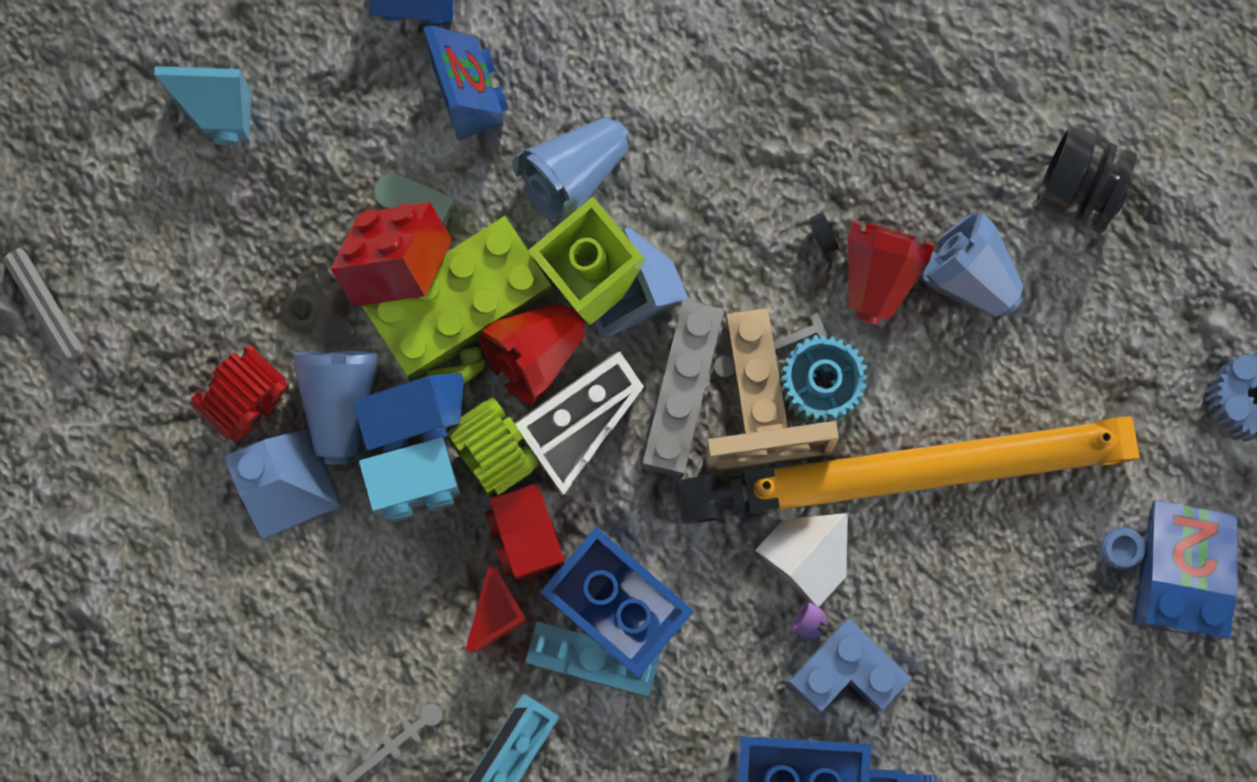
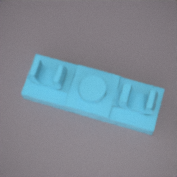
M537 621L525 663L649 697L660 655H657L643 673L637 677L588 635Z

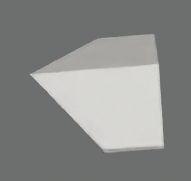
M848 513L783 519L755 552L813 605L819 607L846 577Z

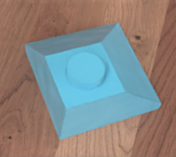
M155 66L154 75L168 97L208 139H213V143L231 146L237 145L238 140H249L252 91L240 69Z

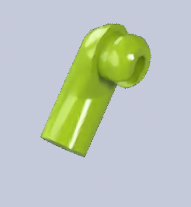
M470 346L461 349L459 357L462 363L452 367L428 370L426 377L462 373L465 385L484 369L485 359H482L481 348L479 346Z

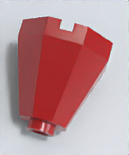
M852 219L847 235L849 308L856 310L855 318L879 324L880 318L890 319L930 262L935 245L930 241L924 240L922 247H919L920 242L915 241V236L871 223L866 224L865 231L860 230V221Z
M556 303L495 321L482 330V336L479 337L478 343L494 374L498 376L502 371L511 381L504 385L509 393L526 405L531 406L544 396L585 337L583 328L586 324L583 317L574 307L570 306L568 308L561 303Z

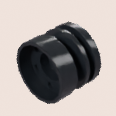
M1069 126L1061 138L1046 170L1036 197L1035 207L1061 217L1068 210L1072 202L1077 203L1076 224L1082 226L1087 221L1092 210H1094L1091 230L1102 234L1114 216L1119 213L1129 193L1133 181V169L1137 154L1125 149L1116 164H1113L1117 145L1110 142L1100 157H1095L1093 152L1096 137Z

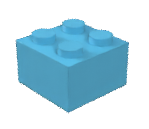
M443 437L359 461L372 510L379 518L385 517V519H388L389 523L412 517V509L427 505L430 511L454 505V497L461 496L449 450Z

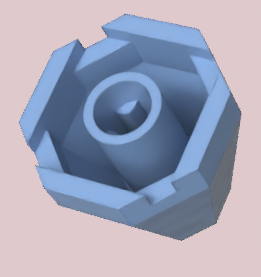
M983 213L978 214V217L975 214H969L947 230L938 240L943 246L937 254L933 251L930 262L919 276L929 288L992 317H998L1000 314L1004 316L1011 314L1022 301L1020 296L1024 285L996 226Z

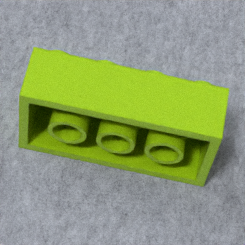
M504 216L446 252L426 296L363 305L362 307L409 382H412L427 374L428 370L435 369L459 354L461 349L470 347L478 342L479 337L482 336V330L495 321L522 314L552 294L550 283L528 252L507 217Z

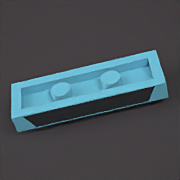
M523 693L468 782H519L560 716Z

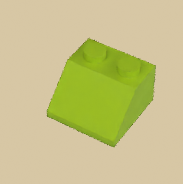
M591 197L528 250L535 261L589 325L593 324L623 299L646 261L594 197Z

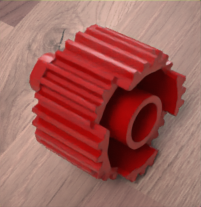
M249 344L243 349L241 357L236 353H232L222 364L216 367L212 373L214 377L208 383L210 389L205 392V395L198 390L191 398L189 405L226 440L231 439L237 445L254 429L252 423L260 413L268 417L283 402L284 399L281 396L288 389L289 384L286 383L287 379Z

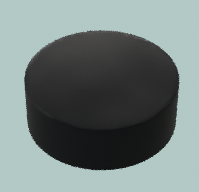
M821 212L810 217L808 223L822 254L827 256L840 250L824 213Z

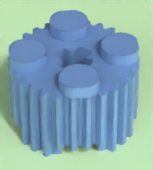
M1250 352L1222 366L1221 370L1214 374L1216 378L1208 382L1210 388L1205 391L1209 395L1205 399V402L1209 403L1208 410H1213L1214 412L1211 417L1212 419H1218L1216 425H1223L1222 431L1228 432L1229 438L1236 436L1237 441L1245 439L1246 442L1257 439V404L1252 403L1254 397H1248V391L1250 390L1254 391L1257 395V352L1254 354Z

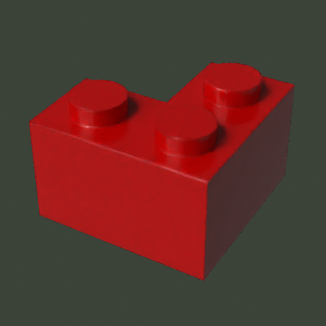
M538 483L489 499L492 509L485 511V516L492 536L501 534L504 546L496 550L505 576L514 574L516 582L519 583L560 569L565 561Z

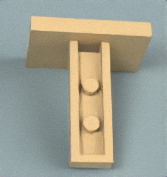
M768 308L727 314L726 322L745 434L708 439L704 456L707 473L831 455L839 439L836 421L788 428Z

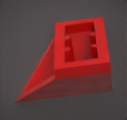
M488 566L465 649L472 653L481 651L528 624L497 568Z

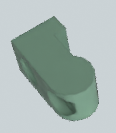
M386 174L375 185V198L381 210L395 208L407 203L413 205L431 202L444 227H446L455 209L453 198L399 174Z

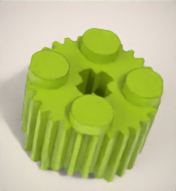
M494 397L469 411L460 418V424L451 426L446 431L451 445L459 457L463 459L475 476V480L488 497L495 492L497 495L501 494L540 466L527 445L522 449L520 448L523 446L521 441L524 438L513 420L510 417L506 418L504 411Z

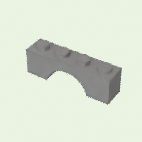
M683 299L641 469L683 478L724 309Z

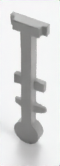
M816 313L809 317L813 324L812 326L774 341L775 353L776 350L814 334H817L819 339L825 336L828 340L827 332L818 314ZM721 356L715 361L714 372L720 378H729L733 375L735 371L731 357Z
M435 704L424 706L421 709L419 720L414 724L409 723L406 719L401 721L405 731L393 740L388 734L383 736L380 740L385 746L348 775L342 767L334 773L341 782H355L390 753L397 759L402 755L398 748L410 737L418 743L421 741L418 734L420 729L425 725L435 726L441 722L443 717L441 708Z

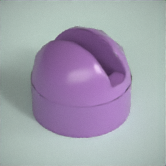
M806 602L797 613L791 631L808 640L817 639L823 635L817 628L819 624L827 627V617L819 607Z

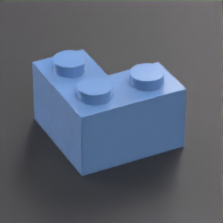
M847 619L830 634L786 683L816 712H822L847 684L878 711L883 710L912 678L850 619Z

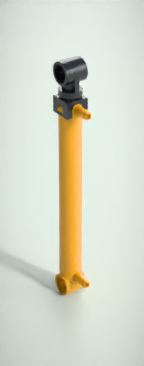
M1129 416L1101 420L1090 424L779 468L771 466L744 470L741 474L742 484L739 473L729 474L728 483L719 484L718 476L716 475L693 477L677 481L676 488L682 524H696L724 518L723 509L732 508L734 516L745 515V504L747 516L774 513L783 509L1093 465L1119 464L1138 460L1140 456L1133 417Z

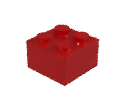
M431 202L413 205L407 203L395 208L377 211L367 210L359 213L330 270L353 307L424 297L433 282L452 239Z

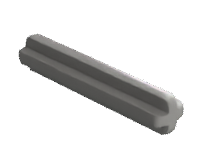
M20 248L8 253L3 258V262L60 357L67 362L83 353L82 345L26 252Z

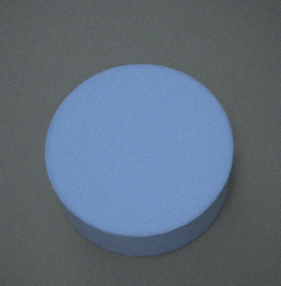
M1121 527L1108 532L1103 537L1100 544V554L1103 561L1112 569L1128 570L1134 568L1142 561L1145 554V544L1142 537L1135 530Z

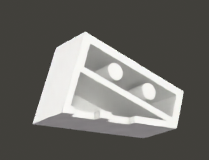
M621 352L613 353L514 422L524 437L521 440L532 451L540 467L561 495L566 493L585 464L589 462L602 441L644 388Z

